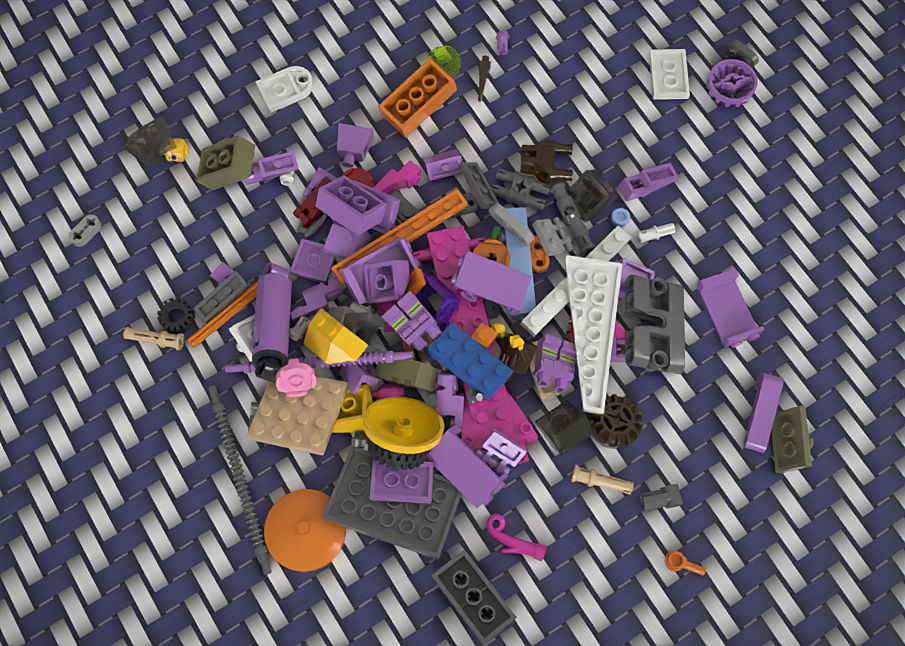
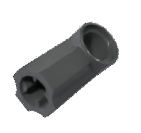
M678 484L664 486L660 490L640 494V502L644 511L663 507L668 509L683 505Z

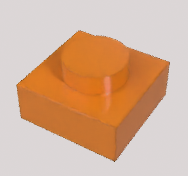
M481 322L471 338L488 350L498 336V333Z

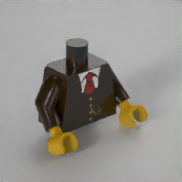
M495 323L491 325V329L500 335L498 338L502 344L499 360L514 371L507 380L513 382L516 373L526 374L537 346L519 335L504 333L505 326Z

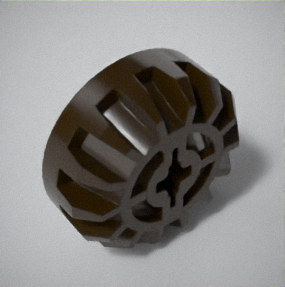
M612 394L605 399L603 414L590 413L588 420L589 430L593 438L602 446L610 449H622L635 442L643 428V414L637 408V403L628 400L627 396L621 397L617 396V394ZM611 406H621L619 410H613L612 412L607 410ZM623 408L630 413L631 420L626 418L625 413L622 411ZM615 418H618L617 424L614 423Z

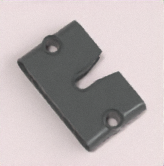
M629 275L625 283V312L640 319L652 321L656 327L636 326L631 331H625L626 364L645 368L649 372L657 370L681 374L685 368L683 286L666 282L661 277H656L652 280L642 276Z

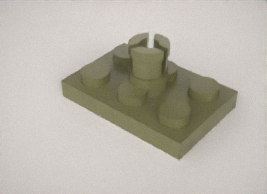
M797 406L776 412L771 430L775 473H785L811 467L810 449L813 447L814 440L811 438V435H808L806 408L804 406Z

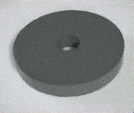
M485 299L484 308L487 316L491 319L497 318L500 313L499 304Z

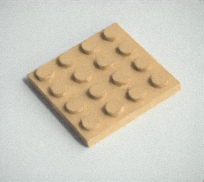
M316 376L315 387L313 389L311 387L307 390V394L299 397H288L284 392L278 391L276 383L268 382L248 431L247 438L253 441L324 455L348 390V382Z

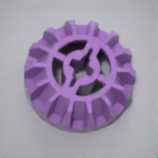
M727 59L718 62L711 69L706 87L710 90L709 96L716 98V103L719 104L721 101L725 103V107H729L731 104L734 107H739L741 103L746 104L753 96L758 82L756 73L747 63L736 59ZM738 90H741V94L738 97L734 98L736 92Z

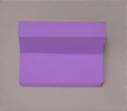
M457 149L422 158L429 181L462 173L459 166L463 161Z
M352 363L351 366L347 364L342 366L339 371L344 382H348L347 387L353 394H356L362 382L376 386L379 381L369 363L367 365L365 363L362 365L359 363L354 365Z

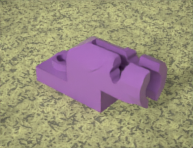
M294 151L258 159V162L252 163L251 173L252 171L254 173L250 175V178L244 180L245 185L299 170Z
M337 277L328 279V286L321 282L302 292L307 305L296 307L290 312L294 324H297L301 316L308 319L312 315L315 316L320 308H323L326 312L329 311L327 301L331 302L344 294Z
M438 373L437 384L444 387L437 389V411L440 415L455 416V418H451L450 428L458 425L462 429L464 393H456L458 391L457 376L454 373Z

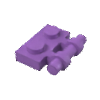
M495 428L482 441V447L486 450L482 451L479 448L474 450V453L484 463L491 465L493 470L503 474H508L510 468L506 466L508 463L515 467L527 452L526 448ZM495 454L500 459L496 460L492 455Z

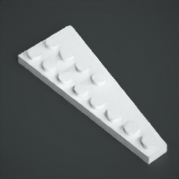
M566 255L565 266L582 407L584 412L603 414L622 264Z

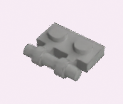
M559 217L552 220L554 225L550 219L536 220L532 224L547 256L562 254L565 251L564 247H566L567 252L574 250L573 240L571 237H568L565 230L566 226Z

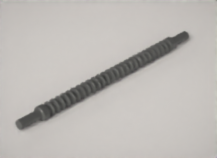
M211 386L209 391L213 401V413L216 414L215 418H218L216 423H219L218 428L221 429L219 433L223 434L221 436V439H224L222 443L225 444L224 449H227L225 453L229 455L227 459L230 460L229 465H232L230 470H233L232 475L235 476L233 480L236 481L235 486H238L236 490L240 492L238 497H241L240 502H243L241 507L245 509L243 510V513H246L245 519H248L246 524H249L248 529L251 530L249 534L253 536L251 538L254 541L253 546H256L254 549L255 555L259 557L264 575H268L272 571L266 554L268 552L267 546L263 544L265 540H262L263 535L260 534L262 530L258 528L260 524L257 523L258 518H255L257 513L253 512L255 507H252L253 502L250 501L252 497L249 496L250 491H247L249 486L245 485L247 480H244L245 475H242L244 470L241 469L242 464H239L241 460L237 458L239 454L236 453L238 451L237 448H234L236 446L233 443L234 438H231L233 433H230L231 428L228 427L230 423L227 422L228 417H225L227 415L224 412L225 406L220 401L217 387Z

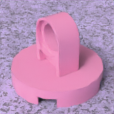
M298 358L288 359V365L282 367L277 372L275 381L279 392H284L288 397H299L307 394V390L311 387L312 389L315 387L316 376L314 370L309 365L299 363Z

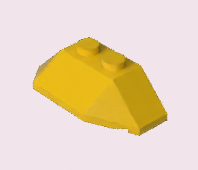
M320 308L309 322L304 340V345L327 364L357 361L368 346V344L323 308Z

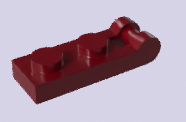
M327 176L323 178L302 205L293 212V215L297 219L300 218L301 223L305 227L310 226L322 212V210L316 207L319 188L332 182Z

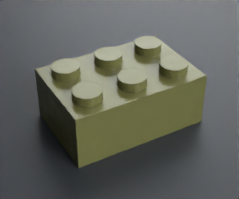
M238 135L203 148L196 182L211 190H216L250 178L255 145Z

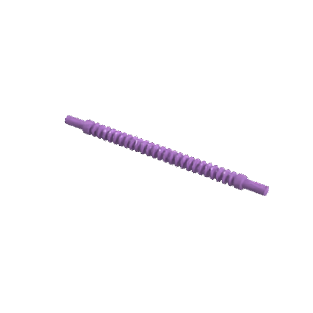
M381 351L380 354L378 352H375V354L370 352L369 355L367 353L361 354L357 361L327 364L318 356L315 359L314 357H310V359L308 357H305V359L300 357L298 360L299 363L307 364L313 369L315 366L316 368L320 366L322 368L325 366L330 367L331 365L333 367L336 365L340 367L342 364L343 366L347 364L351 366L352 363L354 365L358 363L360 365L363 363L367 365L368 362L370 364L374 362L378 364L379 361L382 364L385 361L386 363H393L394 360L413 359L414 354L413 351L395 353L393 351H386L385 353ZM245 361L243 364L225 365L226 373L242 371L244 373H252V371L255 373L256 370L250 361Z

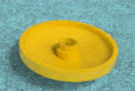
M388 397L372 403L366 409L363 429L372 442L386 450L404 454H415L428 451L439 444L443 436L444 421L433 407L422 401L407 397Z

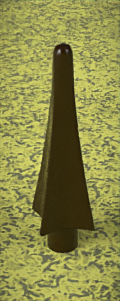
M486 55L482 56V61L479 60V102L482 101L485 84L491 69V61H489V56Z

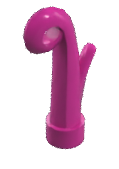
M500 514L489 516L486 523L488 532L496 540L509 546V548L501 550L503 554H524L542 562L547 546L502 533L501 531L505 527L504 517ZM494 520H499L500 526L498 528H494Z

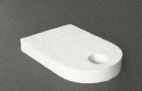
M299 66L288 67L255 81L270 113L306 98L313 89V80L310 72ZM302 77L308 78L304 83L299 82V79Z

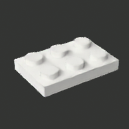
M685 49L650 50L653 99H689L690 92Z

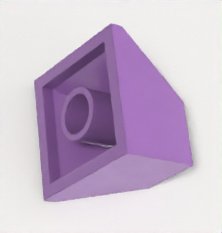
M335 220L323 251L346 259L367 246L372 237L368 231L357 235Z
M394 260L363 265L367 304L400 300L410 281L408 261Z

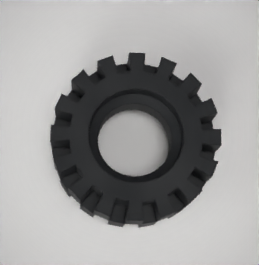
M170 298L169 303L164 301L165 305H160L161 311H157L159 316L157 319L164 330L169 331L170 334L175 332L178 335L180 331L184 334L186 333L185 329L188 328L190 330V324H194V311L184 299L176 298L173 300V298ZM180 310L183 312V317L180 321L171 322L169 320V316L173 311Z

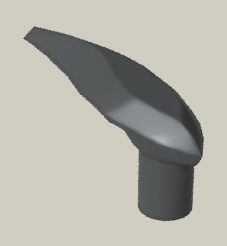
M323 213L308 228L299 225L297 231L304 234V238L312 236L321 227L327 214Z
M469 386L468 399L472 405L475 401H481L483 395Z

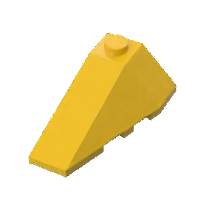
M368 384L361 385L356 394L351 393L348 388L332 433L364 431V413L373 403Z

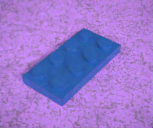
M453 323L446 328L427 350V353L476 392L481 393L488 401L491 400L514 372Z

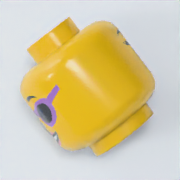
M168 138L166 144H162V155H165L166 160L169 162H183L185 158H188V143H185V140L182 138Z

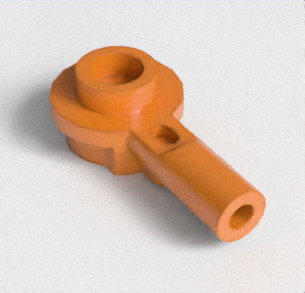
M670 551L665 556V565L671 571L676 572L684 568L700 575L705 574V567L688 562L686 557L679 551Z

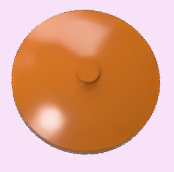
M312 489L296 490L280 498L269 511L264 526L265 542L270 554L282 566L298 572L315 571L332 562L341 551L346 538V528L322 519L330 500L328 495Z

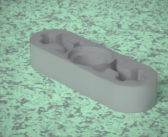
M495 203L489 209L490 215L524 246H528L534 241L533 234L499 203Z

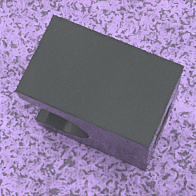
M370 312L345 313L343 325L368 344L362 355L364 353L369 355L370 352L373 354L378 352L380 354L381 350L371 346V336L378 327H385L387 322L382 317Z

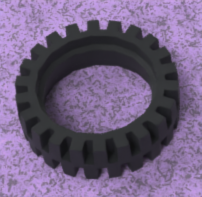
M370 439L368 441L369 456L373 457L375 462L379 461L378 464H386L387 468L393 466L395 470H399V467L402 470H407V467L410 470L420 467L424 463L428 452L415 454L397 453L378 446Z

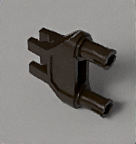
M545 140L538 145H522L520 173L536 175L541 180L550 183L555 182V180L572 181L573 169H556L555 155H572L573 144Z

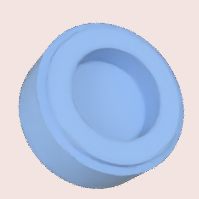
M623 208L615 209L611 216V222L616 227H625L630 220L629 212Z

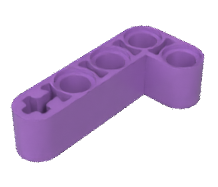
M759 373L755 382V390L757 392L744 438V448L762 453L766 451L784 379L782 377L766 373Z

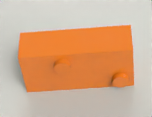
M429 58L388 96L378 108L381 115L406 138L457 91L456 84L442 68Z

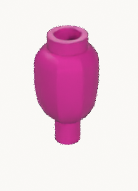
M398 383L383 384L377 390L370 391L372 398H378V400L388 397H405V388Z

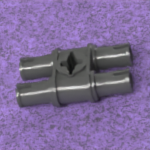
M501 168L498 169L499 172H497L496 179L511 183L512 186L508 189L493 183V188L491 189L495 196L505 199L507 203L511 202L520 205L522 208L528 206L543 211L546 200L530 196V192L537 191L549 195L552 184L536 180L535 176H527L519 173V171L513 173Z

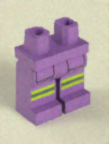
M409 291L397 304L411 319L409 320L396 305L391 307L382 318L390 324L409 346L422 352L428 346L422 338L428 333L435 340L442 332L437 326L438 322L416 296Z
M545 334L538 341L535 370L533 372V376L537 377L538 386L547 387L552 382L554 383L555 392L562 394L567 390L568 384L574 378L575 344L565 340L562 342V339L549 334Z

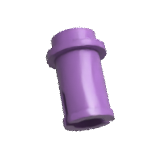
M499 31L496 35L497 54L499 55L501 51L502 55L508 53V40L510 36L506 31Z

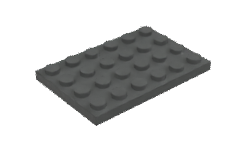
M352 446L322 519L439 560L462 493L445 476L433 473L431 504L370 500L373 457L369 456L368 451Z

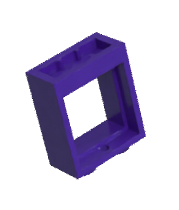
M423 273L426 284L415 296L423 306L433 289L444 298L435 317H433L438 322L437 326L443 332L461 300L435 275Z

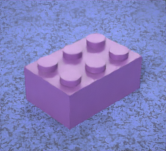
M343 175L319 188L316 207L353 233L360 235L382 222L386 203Z

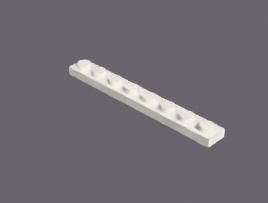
M617 226L586 258L609 262L630 241L631 237L621 227ZM567 277L521 321L520 325L533 337L570 301Z

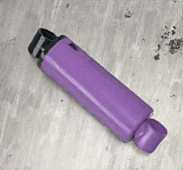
M269 262L257 283L252 365L256 368V377L276 383L277 372L282 367L288 365L292 282L288 278L289 272L287 269Z

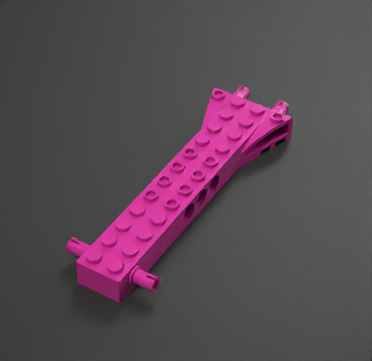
M458 226L427 233L428 249L411 253L419 262L432 261L435 276L452 290L453 284L450 283L454 273L458 274L460 269L457 267L460 256L464 257L467 251H473L486 238L483 236L469 240L466 238L464 226ZM457 288L453 293L461 301L447 325L449 326L453 323L468 336L472 337L481 322L489 327L482 297L478 296L475 302L469 301L460 294L462 289ZM492 343L487 351L497 358L495 346ZM462 380L465 406L461 440L473 452L476 448L482 451L486 450L482 447V441L493 428L526 448L525 444L537 442V433L505 389L504 384L490 401L483 397L481 401H475L471 405L468 399L469 385ZM527 452L522 457L524 463L529 461Z

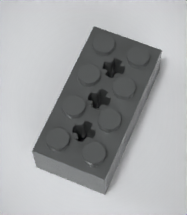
M465 549L431 575L434 582L482 645H485L517 618ZM458 576H459L460 578L465 577V578H466V580H464V583H465V584H464V585H462V584H458V585H457V584L455 583V582H457L456 577H458ZM477 593L479 595L477 597L478 602H470L468 600L470 598L469 594L475 595ZM482 610L486 612L490 610L492 612L490 620L481 617L483 615Z

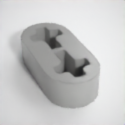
M95 215L84 217L69 233L71 242L77 247L87 244L101 229L100 220ZM92 222L95 223V225L91 226L89 225V223ZM79 235L82 238L79 240L76 239V236Z

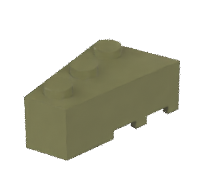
M413 358L394 360L393 363H386L385 361L383 364L379 361L375 374L384 381L433 392L439 369L432 367L433 363L424 360L418 362Z

